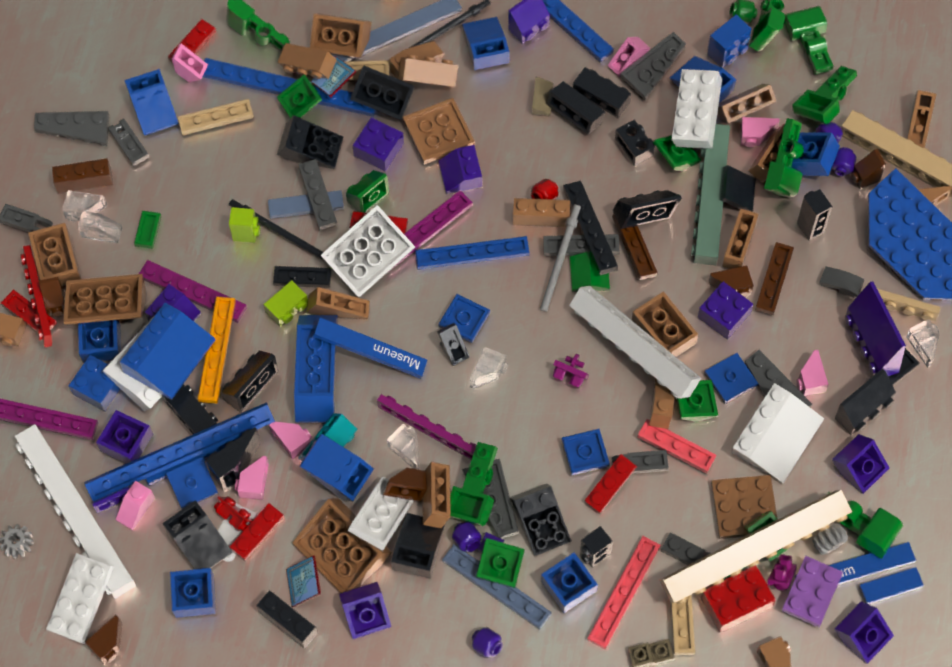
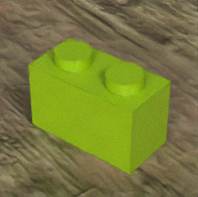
M231 207L229 227L233 241L255 243L256 236L260 235V225H258V217L255 216L254 209Z
M290 281L263 305L265 312L281 327L284 324H288L295 314L302 312L307 307L308 297L293 281Z

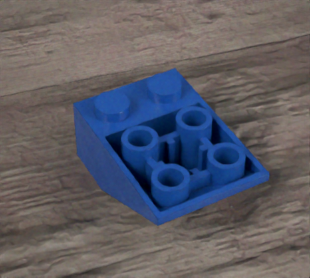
M497 17L462 24L474 70L509 63V48Z
M696 56L691 58L669 78L679 87L682 69L719 71L722 78L719 103L734 91L736 79L726 70Z
M160 69L125 80L144 136L179 124Z
M323 434L319 435L300 464L303 470L343 501H354L374 470L363 459Z

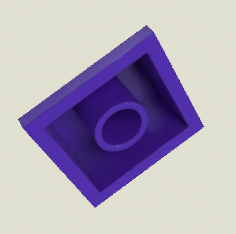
M522 0L508 10V30L522 44L525 41L531 40L535 34L544 31L550 25V14L543 0Z
M475 145L456 148L439 160L446 194L482 187V174Z
M170 284L167 285L145 311L148 322L157 314L164 303L180 310L194 322L202 314L182 292Z
M860 434L832 459L839 473L862 494L890 468L874 439Z
M378 582L339 594L353 639L391 627Z
M862 601L835 627V631L842 642L867 664L894 637L879 610Z

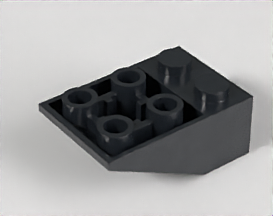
M294 115L285 124L277 155L298 163L316 159L318 166L334 169L343 136Z
M256 427L244 431L241 437L235 441L228 442L225 448L219 452H213L206 460L211 475L224 492L235 485L236 479L240 478V472L249 466L261 444Z
M546 483L510 498L534 556L571 542L553 489L549 484Z
M196 500L162 523L168 535L194 569L212 568L233 553Z
M407 513L392 556V569L431 578L445 524L442 528L423 525V516Z

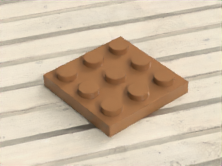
M454 98L403 117V122L424 165L445 157L456 148L475 145V141Z
M771 475L711 481L719 539L748 535L749 533L745 527L768 511H772L777 518Z

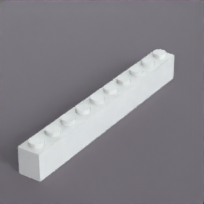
M34 424L17 434L15 438L18 443L15 446L20 454H26L27 458L24 460L30 470L32 468L36 470L37 473L34 474L39 485L44 483L46 489L43 491L49 500L53 499L56 504L53 507L59 516L63 514L66 520L63 523L67 530H73L75 536L72 538L78 548L83 546L85 550L82 553L83 556L114 567L105 589L108 595L112 593L116 599L136 587L131 576L37 426Z

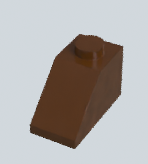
M878 149L873 150L854 165L851 177L853 182L857 183L859 189L878 183L881 180L886 163Z
M748 266L710 274L709 283L715 288H718L724 281L744 297L752 294L754 285Z
M53 277L39 280L49 316H62L64 314L65 291L59 278Z
M405 468L388 480L383 490V495L421 501L427 490L426 471Z
M117 615L111 618L85 642L103 664L113 661L120 651L122 622Z

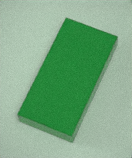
M142 211L134 241L135 247L154 248L161 213Z

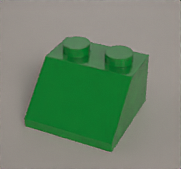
M375 170L365 174L361 181L347 189V202L357 212H367L389 194L388 176Z

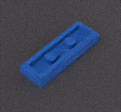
M917 567L860 584L859 588L865 603L872 604L923 588L924 584Z

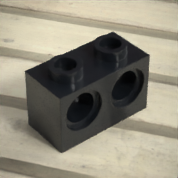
M635 119L616 129L615 139L634 166L654 155L655 144L653 140L646 136L643 126L641 124L638 125Z
M601 526L581 540L580 557L585 564L589 563L591 567H594L609 556L612 551L613 540Z

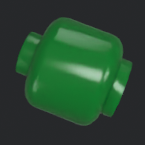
M736 0L730 6L729 15L732 17L738 15L746 24H749L752 19L756 18L757 8H755L753 1Z

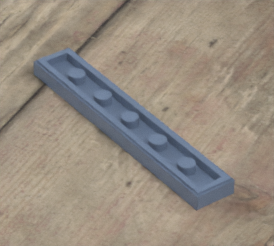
M453 544L443 557L442 562L540 630L551 616V611L518 588H512L476 577L479 561L467 552L461 551L457 545Z

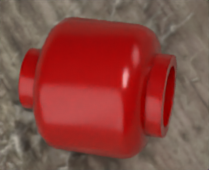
M543 179L531 188L532 199L556 200L558 197V186L549 179Z

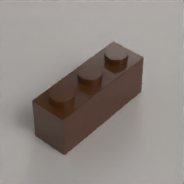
M108 158L52 167L53 182L58 193L113 185L112 171Z

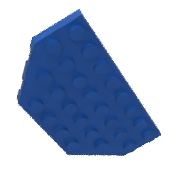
M895 168L868 194V247L922 300L942 299L952 301V222Z

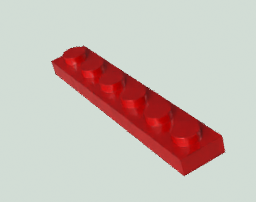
M31 245L23 246L24 254H20L22 266L26 265L24 276L25 280H29V284H27L28 294L33 296L30 301L32 310H36V314H34L35 324L40 326V329H37L39 341L43 340L44 348L51 347L52 335Z

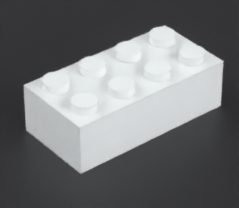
M682 69L672 133V141L676 147L712 149L722 84L719 71Z

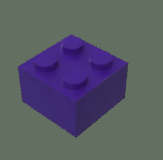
M371 117L353 144L354 157L386 172L404 144L403 132Z
M723 281L701 305L698 318L728 340L751 314L753 303Z
M116 410L96 441V444L101 452L127 464L140 458L154 434L150 425Z

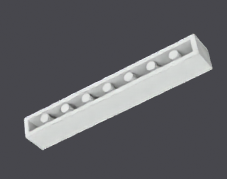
M591 286L579 288L569 305L574 309L575 314L585 318L591 327L597 328L604 338L611 340L615 344L617 349L628 354L630 360L640 364L643 370L653 375L660 385L671 390L673 396L680 399L691 396L701 380L700 376Z

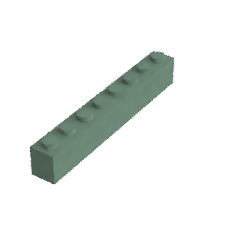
M716 124L712 149L701 148V157H704V162H700L699 173H702V179H698L697 188L701 190V194L697 195L696 206H699V212L695 211L694 222L698 223V225L693 230V239H696V245H692L691 256H694V263L716 266L718 261L723 210L721 190L723 168L727 166L730 125Z

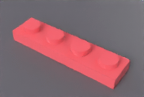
M648 419L645 421L637 438L660 450H666L668 454L706 474L708 473L716 459V454L668 429L649 426L650 420Z

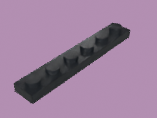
M581 180L563 185L567 200H570L571 209H573L574 204L581 206L577 218L578 225L599 275L618 271L617 262Z

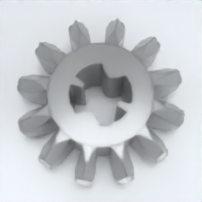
M16 524L13 529L8 525L9 531H2L4 537L0 538V549L5 551L6 556L12 555L16 559L18 554L24 557V551L31 552L29 546L34 544V541L31 539L33 534L28 532L26 526L21 528L19 524Z
M833 524L828 529L815 535L812 541L820 554H828L842 546L847 541L848 536L840 524Z

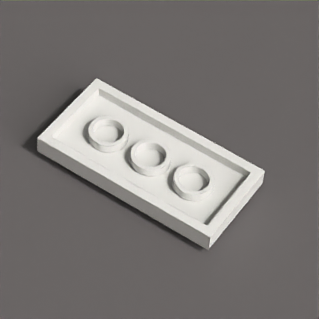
M383 476L348 529L349 532L382 551L414 502V500L383 495V490L388 482V479Z
M76 553L46 630L84 644L114 567Z

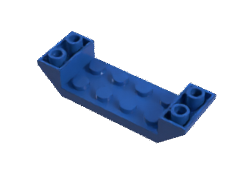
M299 315L294 387L295 423H326L332 414L335 413L334 378L336 345L315 338L313 334L320 318L338 324V315Z

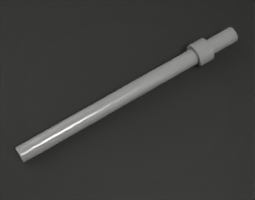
M574 204L571 215L567 218L565 224L567 227L540 307L541 311L547 312L573 230L576 229L578 224L577 218L581 208L579 205Z

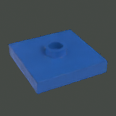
M456 294L438 326L444 328L455 323L462 339L473 343L489 316L490 309Z
M738 353L704 371L708 380H712L714 389L725 404L758 386V382Z
M600 429L562 437V444L572 476L610 467Z
M203 457L166 473L181 509L195 500L198 503L218 494Z

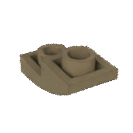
M669 639L651 644L647 642L628 648L633 667H645L675 660Z

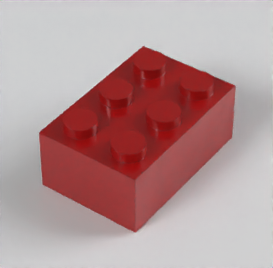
M757 565L724 580L718 585L707 588L701 595V600L720 633L772 608L776 602Z

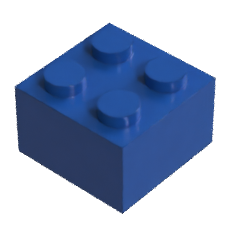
M735 15L710 35L707 55L721 68L727 64L730 65L739 54L742 55L748 50L752 28L738 15Z
M800 133L798 142L802 144L804 151L801 157L793 159L791 167L802 172V176H829L840 148L832 133Z
M119 320L78 323L79 355L83 363H85L89 355L101 361H109L121 351Z
M89 355L69 384V388L74 396L105 412L120 391V388L102 372L108 364Z
M575 552L541 574L542 584L563 613H566L597 592V582Z
M211 568L170 572L172 612L175 618L216 614L214 574Z

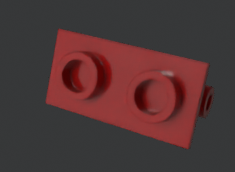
M229 496L217 497L221 502H217L214 505L215 512L225 520L232 515L233 517L229 523L238 531H244L248 527L247 523L253 521L250 517L251 514L244 508L239 509L235 505L236 501Z

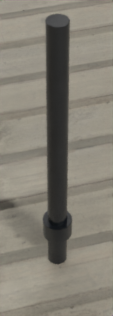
M484 0L477 5H472L468 8V11L411 47L434 41L470 17L477 16L481 10L491 5L490 0Z
M234 199L229 203L231 207L252 209L248 205H242ZM255 212V216L258 217V223L322 260L321 254L324 253L323 251Z

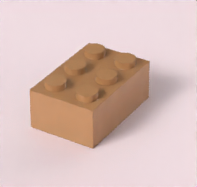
M65 223L28 233L40 280L58 277L61 285L66 286V281L81 279L70 233Z
M664 291L632 313V321L675 357L697 344L699 334Z

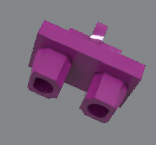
M577 353L574 358L566 356L565 361L571 363L570 366L558 360H555L553 364L556 366L553 377L563 381L567 372L572 373L573 376L569 384L580 388L584 379H588L589 374L576 369V366L583 368L585 364L579 361L580 355Z
M784 554L779 556V561L776 562L768 578V585H774L775 588L781 591H785L790 587L791 580L797 570V564H792V556Z

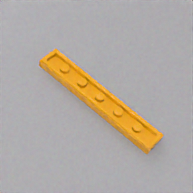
M216 296L209 333L216 340L205 356L198 402L218 404L236 303L235 298Z

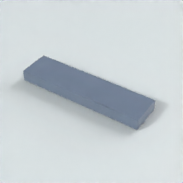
M342 190L327 192L333 211L344 210ZM308 195L268 200L270 219L314 213Z

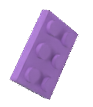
M805 556L782 611L820 627L843 572Z

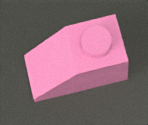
M627 37L608 66L620 77L625 69L646 54L650 48L639 37Z
M183 44L178 45L172 57L175 72L187 82L200 80L208 66L207 63Z
M742 117L741 146H760L778 129L779 118Z
M814 350L797 379L798 390H802L804 396L826 392L828 387V381L818 350Z
M276 421L269 424L270 431L292 459L301 454L311 442L310 439L312 437L306 428L302 429L299 424Z
M262 456L240 472V478L236 479L235 491H238L240 498L263 500L269 466L267 456Z
M135 481L123 498L116 521L133 530L155 500L152 490Z

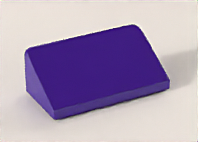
M129 486L98 500L91 501L96 513L122 503L124 496L130 489Z

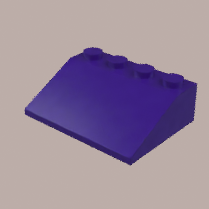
M872 281L848 306L845 321L848 326H851L853 337L861 346L862 356L868 358L870 372L876 374L883 368L887 375L891 376L900 371L906 345Z

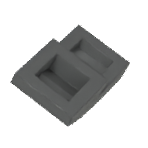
M827 266L820 279L821 286L839 289L840 293L853 296L859 295L864 283V279L857 275Z

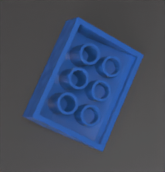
M164 303L120 361L122 371L172 400L216 339L183 312Z

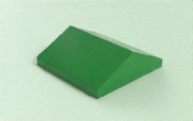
M305 74L277 96V99L290 118L294 115L301 118L322 101L318 90Z
M672 135L653 141L673 170L683 172L701 161V158L693 148L676 147L672 141Z
M590 252L570 256L572 292H577L580 287L591 286L596 291L610 290L609 273L599 275Z
M700 380L690 397L677 398L680 419L697 422L719 416L712 380Z
M486 538L479 559L476 577L515 588L525 549Z

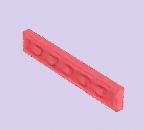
M642 536L587 639L588 641L606 650L655 558L660 544Z

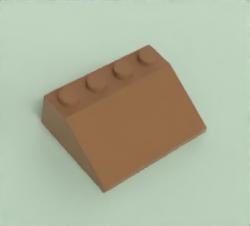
M143 274L66 281L64 325L142 318L146 303V288Z
M329 498L292 543L306 558L315 556L317 569L340 593L362 585L382 566L393 552L387 546L382 551L349 532L348 529L356 515L339 498Z

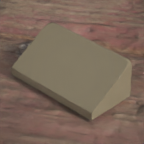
M540 77L535 78L532 114L550 116L551 107L546 102L554 83Z

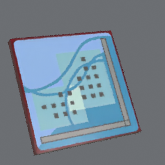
M335 56L337 61L329 79L313 78L311 80L312 84L330 97L356 73L355 69L337 56Z
M311 556L286 569L292 607H296L321 594L315 556Z

